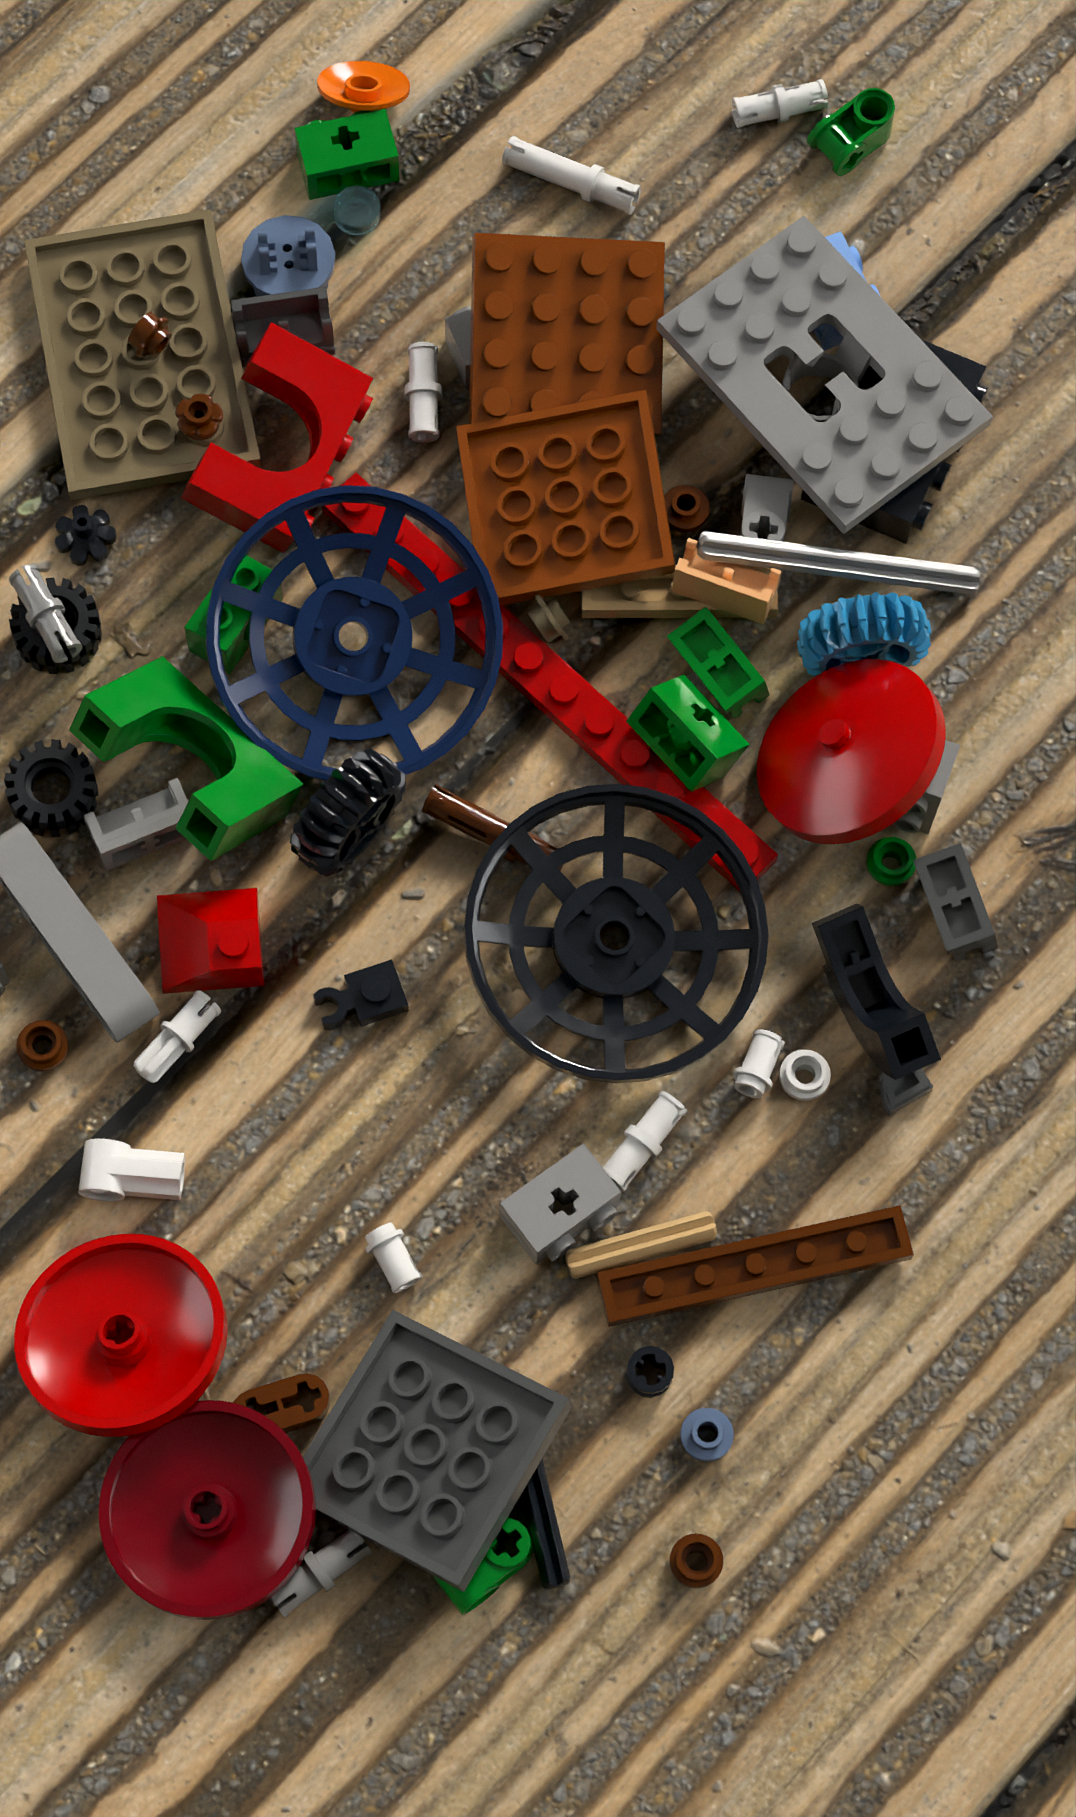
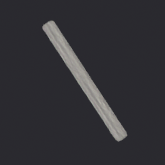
M702 532L697 545V554L703 560L775 568L801 573L970 595L977 592L980 582V571L969 566L713 532Z

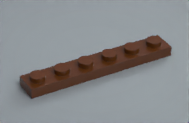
M901 1205L600 1271L597 1272L596 1278L608 1327L903 1262L911 1260L914 1253Z

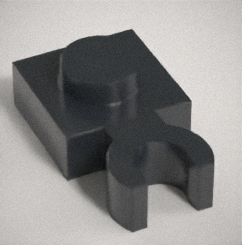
M392 959L345 974L344 981L347 987L345 990L340 991L336 988L326 987L319 989L313 994L315 1006L330 1002L338 1007L334 1014L321 1018L324 1030H334L341 1027L347 1020V1017L353 1014L357 1015L362 1027L409 1011V1005Z

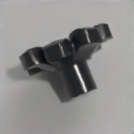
M78 505L73 507V520L65 516L57 520L55 528L61 535L55 538V546L60 553L71 551L70 559L73 564L78 566L85 565L88 560V554L98 562L108 557L105 545L115 543L117 533L114 527L108 526L110 518L104 510L99 509L90 516L85 505Z

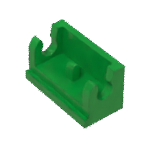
M704 607L667 635L668 640L726 713L729 712L733 718L742 715L743 711L741 708L753 699L755 702L760 703L770 696L763 677L707 607Z

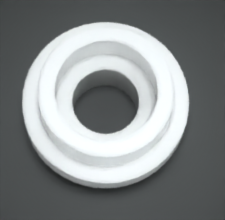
M811 1050L792 1052L784 1059L779 1071V1080L784 1091L791 1097L802 1101L813 1100L821 1096L828 1088L831 1078V1071L827 1061L820 1054ZM801 1069L808 1070L812 1073L814 1080L808 1084L800 1083L796 1079L795 1073Z

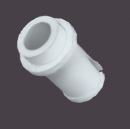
M757 1029L753 1033V1039L742 1067L735 1068L733 1077L736 1080L734 1088L741 1094L751 1098H761L764 1092L771 1090L773 1083L770 1076L779 1053L785 1044L779 1035L768 1030Z
M387 1223L365 1236L368 1243L365 1250L367 1254H374L391 1285L392 1292L398 1293L419 1282L423 1276L416 1268L401 1240L404 1236L401 1229L396 1230L393 1223Z

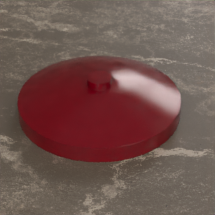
M217 1400L196 1401L190 1408L172 1421L147 1432L130 1435L123 1442L114 1455L103 1480L98 1508L99 1528L103 1546L111 1565L123 1582L140 1598L152 1606L178 1617L197 1620L222 1619L249 1611L271 1598L288 1582L301 1564L309 1547L315 1525L316 1502L313 1481L309 1468L294 1442L272 1420L249 1407L237 1403Z

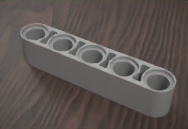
M19 822L0 835V885L114 1041L118 1043L158 1016L160 1012L149 993L23 822Z

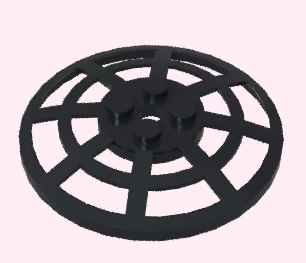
M622 784L591 785L558 793L532 806L512 821L491 844L476 870L466 902L463 929L466 961L474 987L488 1014L505 1035L531 1057L559 1072L584 1080L615 1084L644 1082L674 1074L700 1061L722 1044L744 1018L758 992L766 966L769 937L766 907L757 878L742 851L727 833L700 810L674 796L645 787ZM605 805L603 836H592L573 841L547 856L528 834L539 824L561 813L587 806ZM625 806L643 808L665 815L692 830L701 840L679 860L672 853L653 843L635 837L624 836ZM513 847L532 872L526 877L516 895L510 913L509 924L479 921L481 905L488 883L502 858ZM603 852V878L587 882L577 889L558 869L578 857ZM623 853L648 859L664 868L668 873L652 889L637 881L623 878ZM715 854L726 864L740 889L748 915L749 929L718 930V922L711 899L700 880L695 876ZM544 883L562 903L554 923V928L524 926L529 904L537 889ZM682 887L688 892L697 909L702 931H675L672 917L665 904ZM608 926L621 928L627 936V945L620 950L606 948L600 940V931ZM479 942L509 945V955L515 975L525 994L531 1000L512 1019L500 1007L488 984L480 958ZM524 947L552 948L556 961L563 973L544 991L538 986L529 969ZM749 949L748 967L741 990L728 1014L718 1024L696 1004L702 998L712 980L718 960V951ZM673 952H702L697 975L684 995L662 974L666 970ZM576 988L590 995L602 998L603 1025H595L580 1020L563 1011L558 1005ZM647 989L669 1009L647 1022L624 1026L623 999L636 996ZM547 1016L555 1024L574 1034L593 1040L604 1041L605 1069L588 1067L563 1059L536 1044L526 1034ZM679 1020H682L703 1038L692 1049L668 1061L643 1068L626 1069L624 1041H635L656 1035L673 1026Z

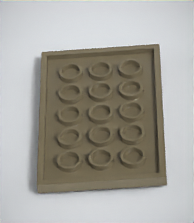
M211 209L24 240L70 500L190 480L201 456L211 442L261 468L245 381L240 379L243 369ZM148 312H152L158 318L166 317L169 320L167 331L172 336L165 349L156 357L151 354L145 357L137 356V349L128 343V337L134 326ZM194 394L211 396L213 402L220 404L223 410V420L219 424L218 431L214 436L206 440H193L182 433L177 426L179 418L176 417L175 411L178 404L183 399H191ZM197 412L194 416L202 418L204 414Z

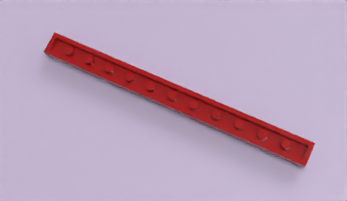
M356 472L341 485L371 486ZM344 502L322 506V512L345 533H364L374 536L377 534L386 507L367 503ZM404 516L395 543L405 547L420 558L435 574L439 583L465 571ZM389 558L385 569L413 595L425 590L420 581L407 568ZM473 588L449 600L453 613L455 633L484 658L485 623L481 601L476 588ZM500 606L503 622V649L499 673L622 785L645 787L674 796L704 813L721 827L742 851L757 880L777 862L778 854L707 789L701 787L691 792L626 722L628 718L506 607ZM431 609V611L437 616L435 609ZM652 812L691 848L701 840L689 828L665 815ZM715 854L707 863L740 892L728 867Z

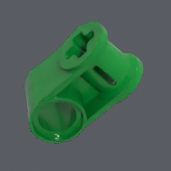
M868 88L861 91L835 113L829 114L817 123L808 135L807 144L811 149H819L833 164L832 169L837 176L846 175L858 166L864 158L889 140L895 112L893 98L885 90L879 88ZM875 116L878 117L880 120L871 121L866 119L865 117Z
M507 1518L464 1592L435 1576L433 1577L461 1615H465L487 1600L505 1581L526 1566L533 1553L532 1539L523 1524L517 1520ZM503 1533L509 1538H514L517 1535L521 1537L516 1543L519 1553L512 1558L506 1552L501 1553L499 1556L495 1554L500 1548L497 1538Z

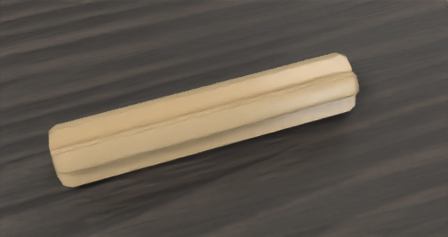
M704 1211L569 1249L566 1252L565 1260L571 1277L578 1279L600 1271L713 1241L717 1235V1228L711 1213Z

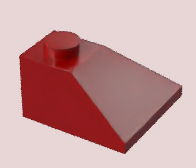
M257 888L157 895L163 994L264 986Z

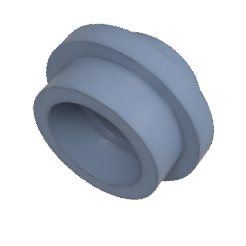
M701 1408L690 1413L684 1420L680 1431V1439L685 1451L692 1458L703 1462H712L722 1458L729 1451L734 1437L730 1420L722 1412L713 1408ZM703 1425H710L716 1430L717 1438L710 1443L703 1442L698 1437L697 1430Z

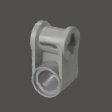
M746 474L741 517H743L741 536L784 542L786 522L789 523L794 479Z

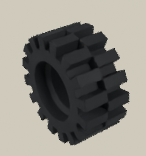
M54 577L45 578L51 595L54 598L60 599L65 608V613L74 619L73 633L82 644V650L75 657H72L67 646L62 641L60 645L68 661L54 662L42 636L37 632V629L30 627L25 616L28 611L19 596H17L19 605L12 604L10 610L12 619H9L12 636L21 658L26 663L31 660L34 669L41 672L45 665L48 668L49 674H58V666H64L66 673L75 671L74 662L78 661L83 667L89 662L87 653L90 652L95 655L99 649L97 640L101 641L102 630L98 609L92 595L87 597L86 589L80 584L74 589L71 580L63 578L61 586H56Z
M51 739V747H45L43 740L34 742L36 750L31 753L25 746L19 751L20 761L12 758L8 764L11 773H5L4 778L7 788L5 789L6 797L15 819L18 817L19 822H23L28 829L30 826L33 827L34 833L42 837L45 830H50L52 837H61L59 829L67 828L69 834L77 831L75 823L80 821L85 825L84 815L88 814L89 810L95 812L97 807L96 796H99L92 765L90 766L88 757L83 752L78 754L76 746L69 742L66 748H62L61 741ZM48 773L62 774L71 783L70 792L67 797L56 804L41 803L32 793L37 779Z

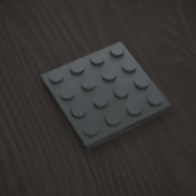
M392 1310L303 1455L313 1481L316 1513L361 1535L362 1538L464 1592L569 1414L573 1404L569 1398Z

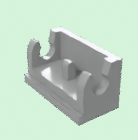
M178 778L168 781L167 789L97 817H95L94 812L84 815L85 824L105 871L186 839L175 829L188 803Z

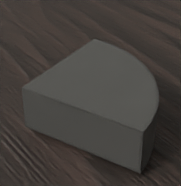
M922 1068L896 1080L883 1073L881 1099L888 1116L932 1091L933 1085Z

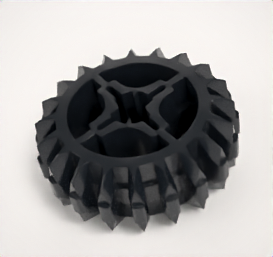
M371 748L359 751L352 758L345 759L341 767L333 770L331 776L321 783L315 795L310 797V802L306 808L300 812V819L294 824L293 833L290 838L291 851L310 870L317 871L325 877L341 872L347 864L352 865L355 858L363 853L370 843L376 839L380 831L386 828L385 824L389 818L395 814V808L402 801V794L405 791L406 775L387 756L379 754Z

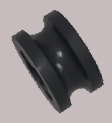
M653 1346L643 1347L634 1352L628 1361L626 1371L628 1385L634 1393L642 1397L653 1398L662 1395L668 1390L674 1376L673 1361L668 1353L659 1347ZM651 1359L655 1368H664L665 1377L658 1375L657 1384L649 1385L645 1376H636L635 1368L642 1369L643 1360Z

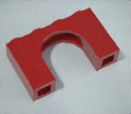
M272 322L261 337L240 379L283 401L299 414L305 423L310 439V452L307 462L289 471H268L254 466L211 442L201 456L181 496V499L244 533L266 513L289 499L317 489L331 487L334 477L327 474L333 460L341 463L354 439V437L347 434L353 420L358 423L362 421L373 400L372 397L366 394L373 380L371 376ZM307 510L304 513L311 527L315 518L307 514L309 511ZM286 521L272 528L259 541L284 553L294 539Z

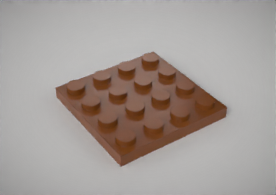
M475 233L472 236L469 424L472 423L473 426L476 422L646 390L654 436H659L662 428L663 336L656 328L657 320L664 316L665 242Z
M646 390L476 422L473 426L472 423L456 426L472 543L489 571L500 606L534 600L538 594L545 598L675 572V559Z

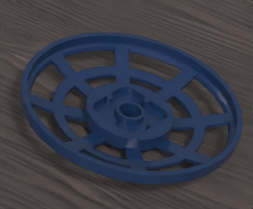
M344 485L317 489L289 499L266 513L241 536L224 560L212 587L206 614L205 645L211 677L219 698L232 720L253 743L267 750L283 766L307 777L326 781L331 776L332 771L336 770V768L322 765L329 738L365 740L390 734L403 760L395 764L398 765L400 771L407 775L423 769L449 752L468 734L484 711L495 687L502 659L503 622L499 598L487 567L474 546L452 522L430 506L405 494L372 486ZM344 502L367 503L386 507L376 536L364 533H340L318 539L315 538L304 511L318 506ZM407 515L420 521L438 534L459 556L467 570L439 583L435 574L420 558L405 547L395 543L404 516ZM286 521L297 549L289 553L273 568L263 582L259 593L231 583L238 566L251 548L272 528ZM345 548L370 551L361 577H343L334 579L322 553ZM389 558L407 568L420 581L425 590L401 602L390 589L380 584ZM304 562L316 590L307 597L300 608L273 599L275 591L285 577ZM473 588H476L481 601L485 623V655L481 669L453 661L455 653V625L449 600ZM224 602L252 612L249 622V646L256 673L232 685L229 684L224 670L220 647V622ZM433 608L437 614L440 631L438 656L412 648V626L410 619ZM266 618L293 627V648L295 654L271 666L268 664L264 646V624ZM356 623L364 629L366 642L360 650H347L340 643L339 631L344 624ZM404 666L430 674L429 682L419 696L405 709L400 711L387 685L400 674ZM304 672L316 685L324 689L316 715H310L294 704L282 691L279 684ZM446 680L474 688L475 690L468 705L454 725L436 742L421 750L407 724L417 719L433 703ZM265 691L270 700L284 715L301 727L310 730L303 758L285 751L267 738L247 717L239 703ZM369 694L382 721L359 726L334 723L343 696H363Z

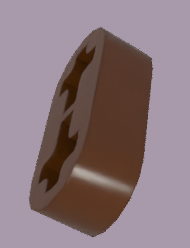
M306 1373L247 1390L241 1393L233 1403L247 1407L248 1404L257 1402L260 1410L277 1406L279 1411L266 1414L265 1416L276 1423L285 1433L321 1421L328 1413L330 1397L324 1381L316 1375ZM301 1387H308L311 1394L320 1393L321 1398L314 1401V1410L311 1412H304L301 1405H295L286 1409L283 1407L284 1403L298 1398V1389Z

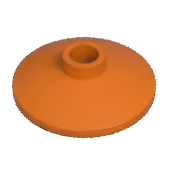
M348 61L334 64L324 69L318 76L317 88L319 93L329 102L349 108L350 111L355 113L361 110L376 111L402 103L410 93V82L404 73L389 65L371 61Z

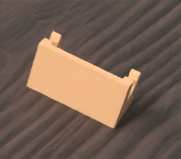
M688 538L683 559L679 558L675 568L672 592L764 625L780 585L782 571L772 568L768 575L740 564L703 560L697 554L698 541Z

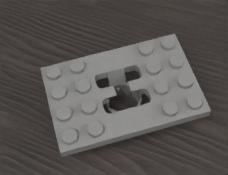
M805 216L799 218L657 320L656 330L843 534L989 427L993 418L989 411ZM822 324H830L844 339L836 354L831 355L824 353V350L813 340L809 333ZM784 355L789 357L790 361L781 385L767 370L765 365L776 357ZM870 365L882 380L868 390L860 389L858 385ZM812 375L832 378L831 381L825 384L836 396L832 415L816 416L807 413L790 395V386L805 376Z

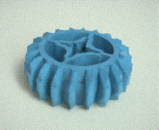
M874 592L871 595L865 596L857 594L855 597L848 599L840 597L838 602L833 604L824 603L821 606V610H813L808 613L807 618L800 622L797 645L799 657H802L803 667L807 669L808 674L817 676L832 667L862 659H882L899 663L905 667L915 666L920 663V659L928 655L932 633L930 622L927 619L921 602L912 600V597L906 595L898 597L893 592L886 595H879L878 592Z

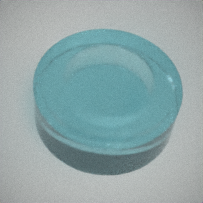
M351 186L345 188L336 196L333 204L334 220L343 232L351 235H364L375 229L380 221L381 213L380 201L372 190L363 186Z

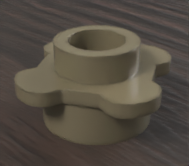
M539 594L536 595L535 598L538 603L528 609L527 612L548 643L562 635L565 641L569 640L570 637L563 627L569 624L570 620L555 598L546 602Z

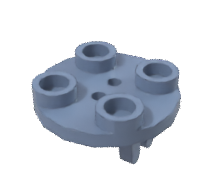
M283 215L268 219L251 231L243 244L241 264L246 280L253 287L256 296L326 287L327 290L328 281L334 273L335 250L330 236L319 224L304 217ZM285 249H290L291 251H290V252H285L284 250H285ZM288 265L293 266V267L290 268V269H287V268H286V266H288Z

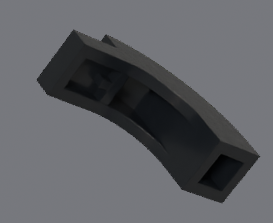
M856 903L813 922L812 926L826 961V965L822 967L833 994L850 1028L876 1066L883 1073L896 1080L941 1060L925 1013L911 1006L893 982L881 956L864 906Z

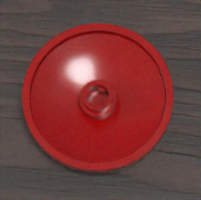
M882 659L855 660L832 667L818 674L788 698L772 719L763 737L758 754L756 774L759 792L765 806L785 829L793 835L812 843L845 844L867 838L882 831L900 819L916 804L929 787L938 770L946 740V726L942 707L932 690L915 672L896 662Z
M117 1234L101 1237L77 1246L49 1265L31 1286L21 1305L15 1326L14 1351L19 1373L36 1403L57 1422L75 1431L102 1437L135 1435L158 1428L172 1421L190 1408L204 1394L217 1374L224 1357L228 1335L227 1315L221 1294L213 1277L206 1267L186 1249L166 1239L144 1234Z

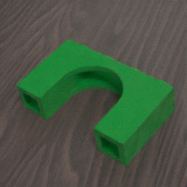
M163 656L86 694L69 728V731L103 762L116 757L136 745L151 741L178 745L202 759L212 770L217 780L192 794L175 829L210 861L286 818L303 786V783L267 750L253 743L223 710Z

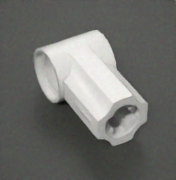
M111 1139L86 1140L78 1193L83 1197L100 1201H120L125 1196L181 1200L185 1177V1154L131 1149L129 1144Z

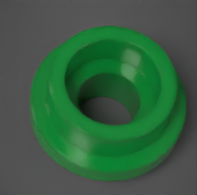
M885 837L879 839L870 847L866 858V866L871 877L878 883L886 886H898L904 884L913 876L916 869L913 860L917 859L912 846L903 839ZM886 857H893L899 862L900 867L894 870L888 869L883 865L882 860Z

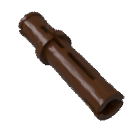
M435 784L431 789L421 810L422 813L439 819L489 846L510 824V822L458 797L438 784ZM528 832L547 856L559 849V847ZM513 847L504 856V859L512 863L517 860L527 865Z

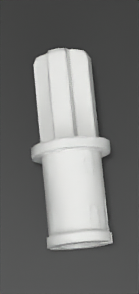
M197 990L170 1022L163 1021L160 1025L162 1031L134 1061L133 1066L136 1071L151 1083L157 1082L184 1051L191 1052L194 1049L192 1042L221 1013L220 1007L215 1002L205 1006L211 998L204 992Z

